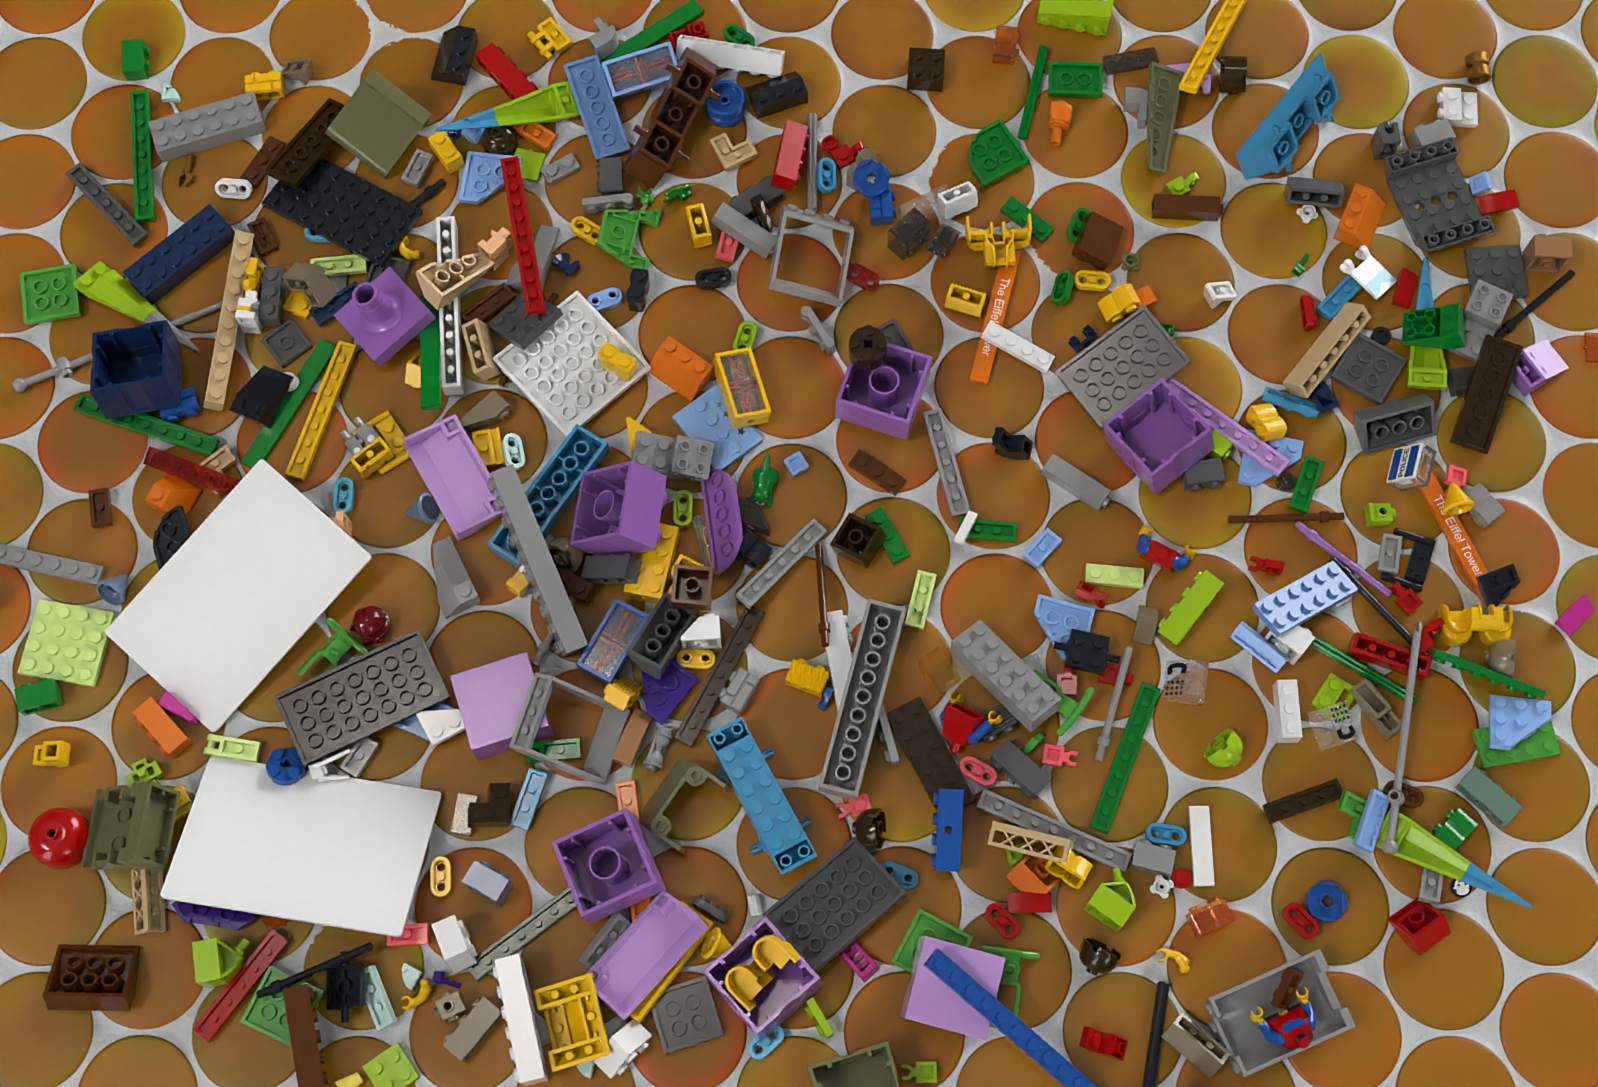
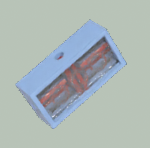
M669 41L604 61L601 67L612 98L615 100L666 84L672 73L665 68L669 62L676 66L677 60Z

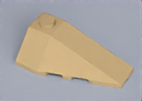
M483 252L464 255L460 259L452 260L450 258L442 263H429L416 271V276L424 298L438 310L460 295L494 267L495 264Z

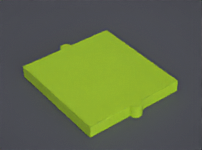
M517 148L514 156L522 157V181L537 182L546 154L534 152L532 149Z

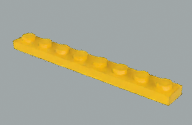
M1225 0L1179 84V90L1193 94L1197 93L1247 0Z
M338 341L286 469L285 475L287 477L301 481L305 480L357 351L356 345Z

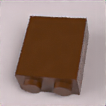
M1092 211L1084 218L1071 255L1077 257L1082 262L1093 265L1098 270L1106 269L1112 263L1124 227Z

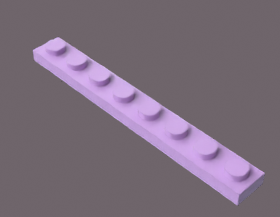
M1174 378L1166 381L1180 396L1185 405L1194 410L1211 427L1212 431L1217 430L1230 440L1233 446L1268 471L1279 477L1290 464L1288 458Z

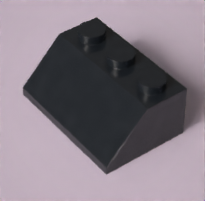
M456 26L443 33L431 80L466 86L478 43L475 28Z
M796 71L745 88L757 119L808 102L807 88L802 77Z

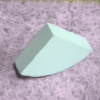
M163 83L162 102L181 103L177 90L171 85Z
M404 963L402 978L406 987L413 991L423 973Z
M594 1060L576 1065L582 1075L592 1079L595 1066Z

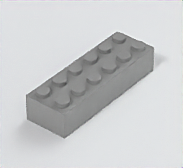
M254 91L148 122L156 152L162 162L267 132L261 108Z
M980 619L951 641L950 653L1030 732L1060 709L1062 698Z

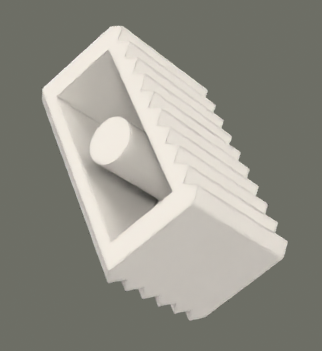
M970 181L957 185V187L954 186V188L941 192V194L938 193V210L945 219H950L978 206L977 189Z

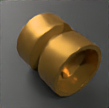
M1472 52L1464 58L1469 84L1480 85L1491 80L1492 76L1490 66H1488L1490 63L1487 52Z

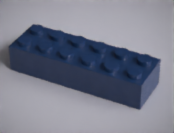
M209 204L125 269L123 274L133 287L153 305L231 244L235 232L226 220Z

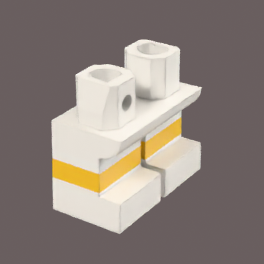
M247 290L245 291L244 298L239 297L235 318L243 333L262 334L263 327L259 321L261 300L257 298V291Z

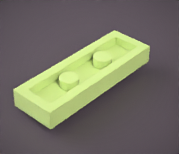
M355 254L310 259V264H319L324 269L327 277L368 273L367 261Z
M1086 563L1084 582L1088 584L1134 589L1143 588V568Z
M918 570L904 626L920 630L924 629L937 574Z

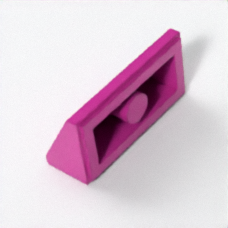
M1582 594L1556 620L1555 624L1570 636L1595 609L1587 597Z

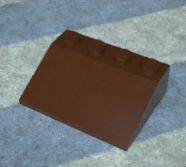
M58 945L43 992V998L48 1010L130 1011L136 990L140 946Z

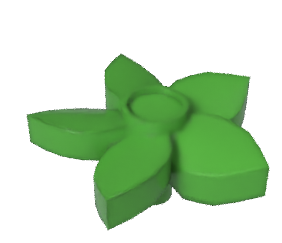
M639 185V192L635 196L639 198L643 205L653 203L654 198L650 195L651 189L644 191L641 185Z

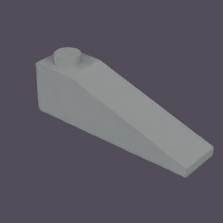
M541 225L533 236L542 292L559 228ZM517 260L510 269L506 285L510 289L523 291Z
M450 536L432 544L437 599L445 618L448 619L481 603Z

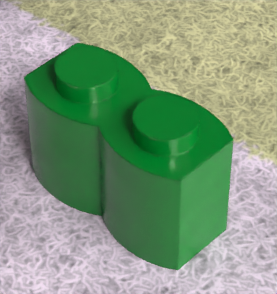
M1458 808L1456 811L1452 809L1444 817L1446 822L1443 825L1439 823L1431 832L1434 833L1433 836L1455 850L1476 828L1478 823L1461 808Z

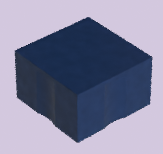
M167 320L140 324L131 328H118L92 333L93 366L91 369L90 393L106 419L181 406L182 347Z

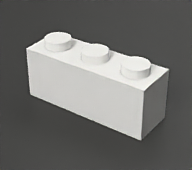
M1297 679L1277 680L1272 686L1278 743H1298L1303 736Z

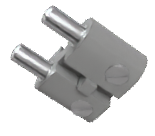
M360 417L354 419V422L359 426L356 435L350 436L346 430H342L340 433L346 440L344 445L353 456L379 437L374 428L369 423L365 424Z

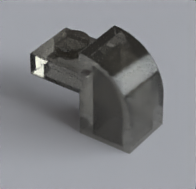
M941 224L935 237L929 239L926 245L929 247L928 251L945 259L961 232L946 224Z

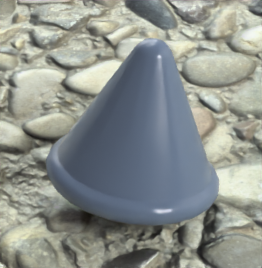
M424 492L406 510L405 515L427 524H433L438 517V507L434 498L429 493Z
M121 574L99 580L96 584L98 594L110 604H123L128 575Z

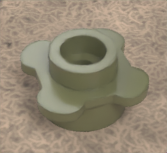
M1134 253L1122 255V270H1139V255Z

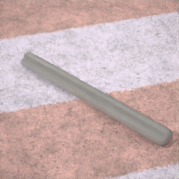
M809 113L807 115V134H809L807 141V209L816 212L817 114Z

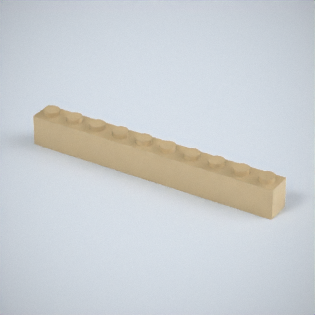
M235 230L203 404V408L222 411L238 328L235 314L239 297L243 298V281L247 277L245 268L249 264L254 234Z

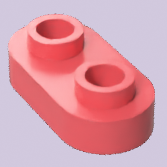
M967 756L960 762L959 769L962 775L983 787H990L996 782L997 773L995 769L972 756ZM971 765L973 769L968 771L965 766ZM983 775H989L990 779L984 780Z

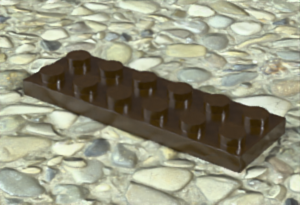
M329 98L265 169L266 175L296 189L337 143L326 135L325 132L345 105Z
M1488 334L1485 335L1450 443L1482 454H1488L1523 346Z
M920 697L886 713L894 734L932 804L934 792H937L938 789L964 790L963 807L976 801Z

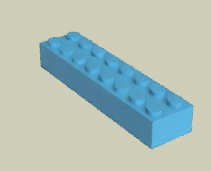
M578 424L575 425L525 492L544 539L578 495L582 473L596 470L598 464H601L610 452L607 442ZM502 523L487 545L491 552L519 569L521 565L516 556L518 550L516 546L513 547L509 539V536H511L510 531L505 529Z

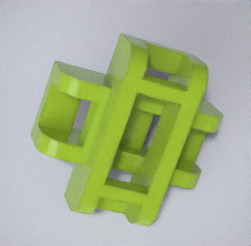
M143 758L131 765L134 772L125 777L130 787H132V783H136L135 778L137 782L153 781L159 784L157 779L164 774L159 767L158 761L155 760L149 763L146 758Z

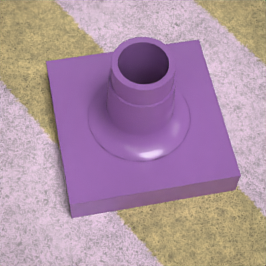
M390 267L371 283L364 282L359 284L352 293V300L334 314L336 319L379 367L436 319L432 312Z

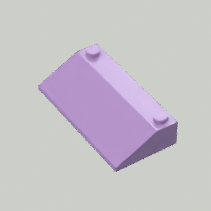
M456 414L404 438V448L458 541L476 533L503 515L501 511L496 509L494 500H496L495 495L490 493L487 487L490 473Z
M666 891L660 892L586 973H592L598 998L625 1020L707 930L708 926L697 913Z

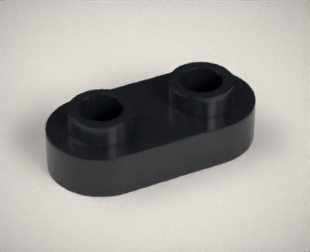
M725 267L701 270L695 276V283L702 290L726 287L732 281L731 271ZM702 280H707L708 282H707V283H702L701 281H702Z

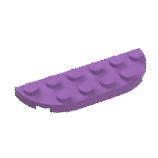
M710 467L708 480L706 482L701 481L712 567H714L715 574L719 575L730 567L738 554L743 540L742 522L734 480L727 472Z

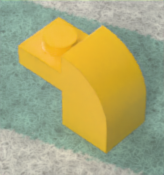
M61 740L44 741L43 745H35L32 765L68 766L71 745Z

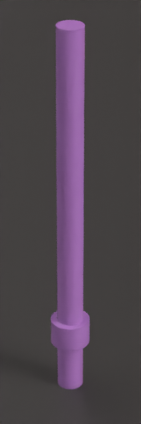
M1300 521L1294 526L1306 535V539L1310 542L1314 541L1333 557L1335 556L1342 564L1387 598L1391 595L1392 591L1318 536L1319 533L1314 529H1309Z

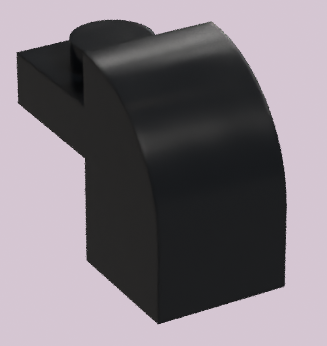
M996 427L992 437V445L995 447L994 453L1014 460H1030L1033 442L1027 436L1011 435L1003 427Z

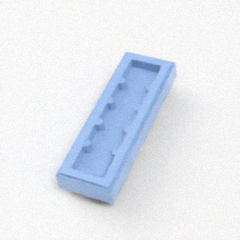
M1243 621L1230 636V638L1275 673L1289 659L1287 655Z
M1376 789L1370 790L1352 844L1369 853L1374 851L1389 805L1386 794Z

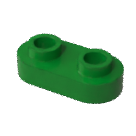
M737 24L725 26L723 32L727 42L755 46L754 37Z
M1079 208L1072 214L1066 230V237L1072 243H1076L1084 218L1090 213L1085 208Z
M1062 270L1055 278L1050 298L1058 306L1064 305L1071 295L1075 276L1069 270Z

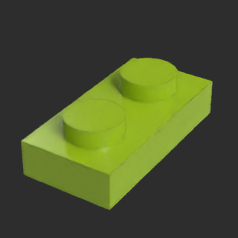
M810 998L806 1001L807 1007L804 1009L810 1019L814 1017L818 1023L815 1027L820 1036L825 1035L826 1039L834 1035V1032L814 998Z

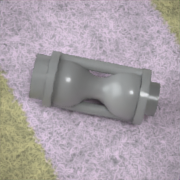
M657 726L656 730L653 731L652 744L648 755L643 761V764L646 766L645 769L652 772L662 770L663 756L666 747L672 739L671 730Z

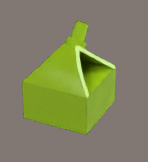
M1120 868L1112 869L1113 882L1101 883L1083 908L1116 933L1123 927L1136 908L1132 889L1125 882V879L1122 878Z
M218 938L192 942L196 984L205 988L229 984L240 970L244 960V950L250 942L243 938L238 946L235 945L234 948Z

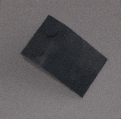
M263 365L236 394L229 410L245 419L271 428L294 377Z

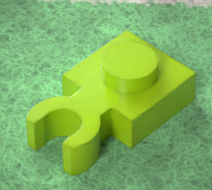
M916 1062V1068H912L908 1064L901 1066V1069L909 1070L908 1076L901 1077L903 1081L916 1077V1084L937 1083V1062Z

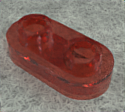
M858 263L848 265L846 279L866 291H874L879 287L880 279L875 272ZM871 281L873 284L869 285L867 282Z

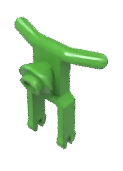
M327 618L326 624L337 632V635L329 637L324 649H317L296 673L301 676L320 655L325 656L332 662L326 670L328 671L337 667V662L351 646L362 655L369 652V650L334 619Z
M1034 670L1044 682L1056 689L1055 693L1062 698L1060 709L1057 712L1067 720L1057 729L1056 733L1058 736H1063L1087 706L1094 694V689L1089 687L1080 702L1077 703L1061 692V687L1039 671Z
M981 946L980 951L1006 958L1000 984L1016 986L1013 1014L1018 1017L1021 985L1017 982L1020 972L1019 961L1020 959L1038 960L1041 954L1036 951Z

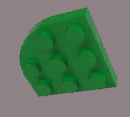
M1001 119L986 126L974 136L968 153L970 169L982 188L1006 177L1030 162Z

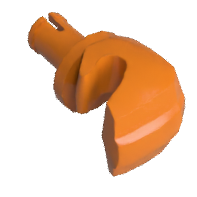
M1063 100L1051 101L1049 104L1050 120L1047 123V127L1051 130L1049 140L1051 146H1060L1062 132L1068 130L1071 122L1073 107Z

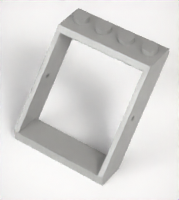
M788 204V206L782 205L768 279L769 289L840 307L854 235V227L851 221L840 218V220L834 219L829 214L819 215L810 209L800 210L792 204ZM787 217L847 232L836 293L776 278Z
M535 672L509 748L581 779L606 785L613 764L612 757L625 729L630 710L622 711L597 695L556 677ZM553 686L604 708L583 771L531 749Z

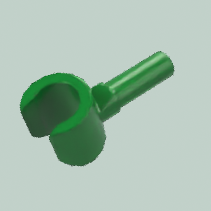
M1307 253L1292 269V272L1297 277L1301 276L1306 270L1303 265L1309 257Z

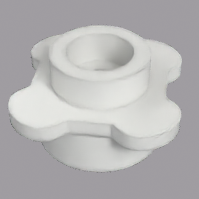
M1304 205L1296 211V214L1302 218V222L1305 224L1318 217V212H1316L1313 205Z
M1157 875L1154 885L1150 886V891L1166 899L1169 896V890L1174 887V883L1171 880L1164 879L1162 875Z

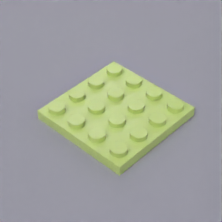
M39 599L17 673L41 679L52 678L58 682L95 688L109 641L105 631L115 620L116 614L111 611Z

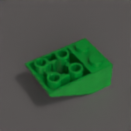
M1460 303L1403 312L1402 344L1437 349L1465 347V313Z

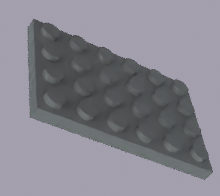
M1143 305L1058 368L1055 374L1100 430H1102L1103 423L1124 407L1132 404L1144 391L1161 378L1168 381L1191 364V360L1146 306Z
M854 837L762 915L768 918L784 936L785 940L794 947L799 955L817 973L903 900L907 893Z

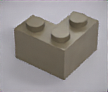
M296 262L282 275L290 290L303 292L313 307L323 308L337 295L333 283L327 278L324 269L319 264Z

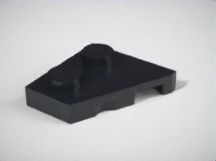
M1514 564L1475 577L1487 607L1490 604H1494L1497 607L1502 600L1506 599L1510 591L1520 583Z

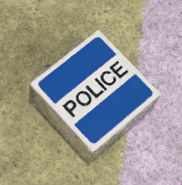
M1422 442L1395 448L1386 483L1399 491L1429 486L1437 451Z

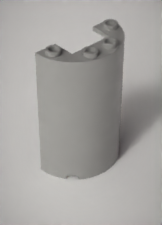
M1317 949L1207 999L1204 1007L1211 1021L1208 1023L1209 1029L1213 1035L1216 1034L1218 1043L1231 1053L1228 1059L1235 1074L1246 1077L1356 1027L1348 1008L1340 1006L1324 970L1329 967L1321 949ZM1287 967L1298 968L1305 972L1297 990L1299 995L1303 996L1306 994L1304 987L1308 989V1002H1311L1317 1017L1316 1028L1312 1031L1314 1037L1310 1040V1045L1304 1049L1299 1046L1286 1049L1282 1045L1268 1042L1259 1029L1258 1022H1253L1250 1019L1251 1010L1255 1015H1259L1256 1011L1257 1006L1263 1010V1020L1284 1010L1275 1008L1270 1003L1273 999L1274 991L1281 982V976ZM1296 992L1289 1007L1296 1005L1298 1003L1303 1005V1003L1297 999Z

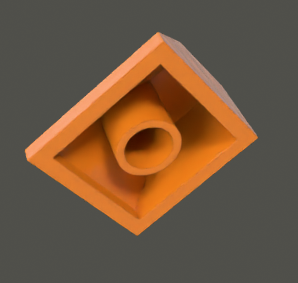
M168 474L154 483L145 501L151 508L164 514L174 507L182 505L187 518L203 489Z
M1038 848L1034 849L1037 853L1041 852ZM1030 855L1022 859L1006 876L1019 891L1047 894L1062 880V878L1053 876L1044 868L1048 862L1047 859Z

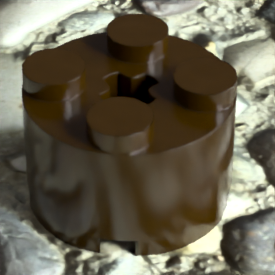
M1221 56L1220 92L1245 93L1247 57Z
M872 325L858 328L849 339L850 361L855 367L862 370H874L884 363L887 354L886 336L881 330Z

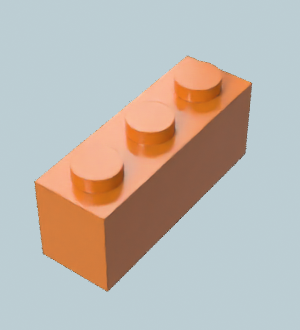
M149 697L133 711V714L136 716L135 722L141 728L144 726L149 732L146 734L153 742L157 740L161 746L158 748L165 756L171 755L173 758H176L193 743L154 698Z

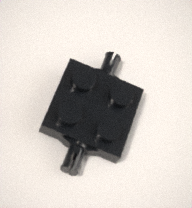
M1071 629L1067 643L1054 642L1053 649L1065 651L1064 667L1103 675L1107 661L1117 664L1120 661V655L1109 654L1110 637Z
M348 960L326 970V1010H341V1023L350 1022L349 1010L354 1007L365 1006V964H349Z

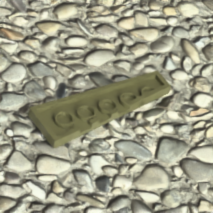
M1152 61L1149 63L1146 170L1164 175L1166 173L1181 91L1179 90V84L1184 72Z

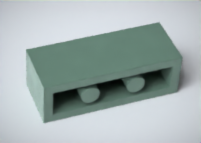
M1476 767L1469 770L1455 786L1456 790L1501 828L1508 825L1522 808L1515 797L1505 793L1500 784L1492 782L1482 769H1477Z

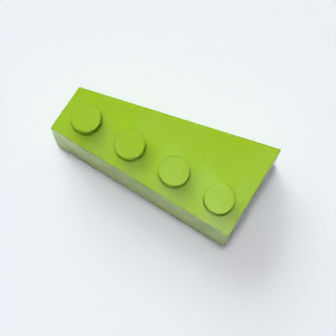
M1041 0L1037 23L1057 26L1062 29H1072L1078 32L1093 33L1097 36H1106L1114 0Z
M1207 570L1203 573L1199 572L1195 576L1193 581L1196 583L1192 588L1187 587L1181 595L1183 597L1179 604L1175 602L1169 610L1171 615L1167 619L1163 618L1157 625L1160 628L1158 633L1176 647L1193 627V624L1201 617L1206 607L1213 602L1217 593H1220L1224 588L1225 583Z

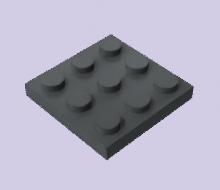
M1520 245L1465 247L1463 252L1470 293L1478 279L1514 294L1512 299L1528 297Z
M521 293L511 304L494 317L487 326L489 330L524 351L563 315V312L560 308L544 300L546 313L527 316L524 294Z
M1359 332L1344 353L1330 379L1380 405L1407 359Z
M706 976L668 987L651 1009L665 1055L724 1036Z

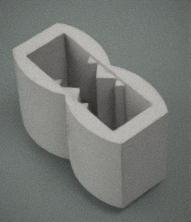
M1478 483L1465 493L1475 502V507L1468 512L1472 514L1473 520L1478 526H1482L1485 529L1504 514L1505 509L1492 497L1482 484Z

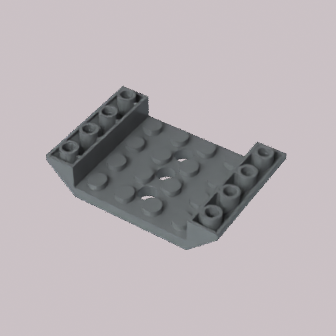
M1452 137L1384 158L1388 188L1415 246L1426 253L1496 231L1490 216L1482 217L1455 158L1459 151ZM1447 194L1455 195L1456 200L1449 199ZM1431 199L1438 200L1439 205L1432 204ZM1414 204L1421 205L1423 210L1415 209Z

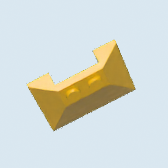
M592 973L534 990L538 1011H544L553 1049L548 1051L552 1072L612 1055Z

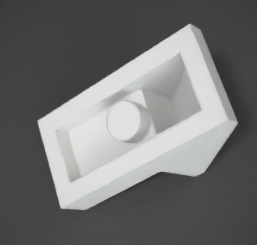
M1230 281L1207 283L1204 286L1203 295L1211 309H1214L1223 301H1233L1238 297Z

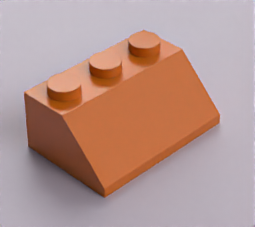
M1355 183L1333 239L1357 248L1365 245L1369 249L1386 205L1373 189Z
M668 336L657 349L650 364L651 369L648 372L688 401L693 402L714 376V367L671 336Z

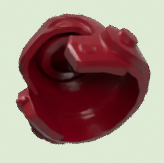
M364 607L355 612L350 631L355 632L356 630L362 637H369L362 641L364 646L382 643L389 634L390 619L387 613L379 607Z

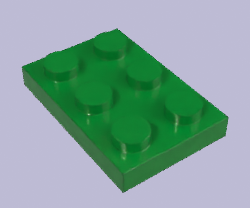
M1049 61L1048 97L1102 98V63Z

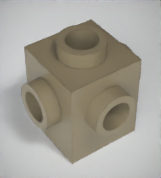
M458 991L452 994L446 992L439 996V1000L435 1001L437 1007L434 1008L437 1018H442L444 1022L449 1021V1024L460 1020V1016L468 1012L462 995Z

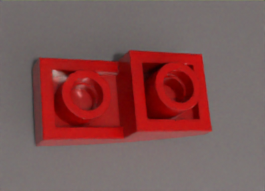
M703 21L688 24L686 29L671 32L668 36L674 51H676L677 38L680 35L699 38L709 37Z
M1515 189L1477 197L1482 216L1498 211L1504 212L1519 208Z
M1008 892V912L1052 913L1051 892L1047 894Z

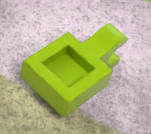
M1196 172L1189 175L1185 180L1182 176H1179L1166 183L1165 188L1169 194L1187 195L1191 192L1190 187L1198 183L1199 176Z

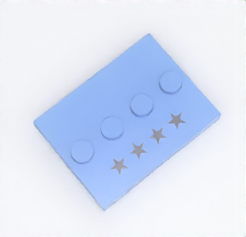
M717 384L672 416L674 422L687 437L714 443L710 466L725 470L763 442V439L752 426L732 429L721 391Z

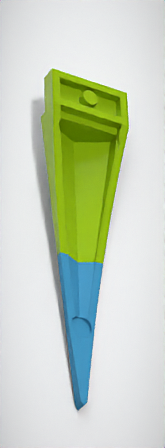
M569 81L551 84L502 105L438 127L436 131L560 122L561 120L578 117L580 114Z
M1426 257L1423 259L1416 310L1434 307ZM1410 346L1406 371L1407 388L1445 391L1447 388V368L1443 350Z
M1390 810L1382 823L1375 845L1382 849V843L1387 840ZM1398 812L1395 842L1398 845V849L1395 854L1391 855L1532 908L1531 904L1482 871L1413 820Z

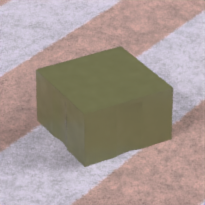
M888 1041L860 1049L848 1056L834 1057L807 1066L812 1087H900Z

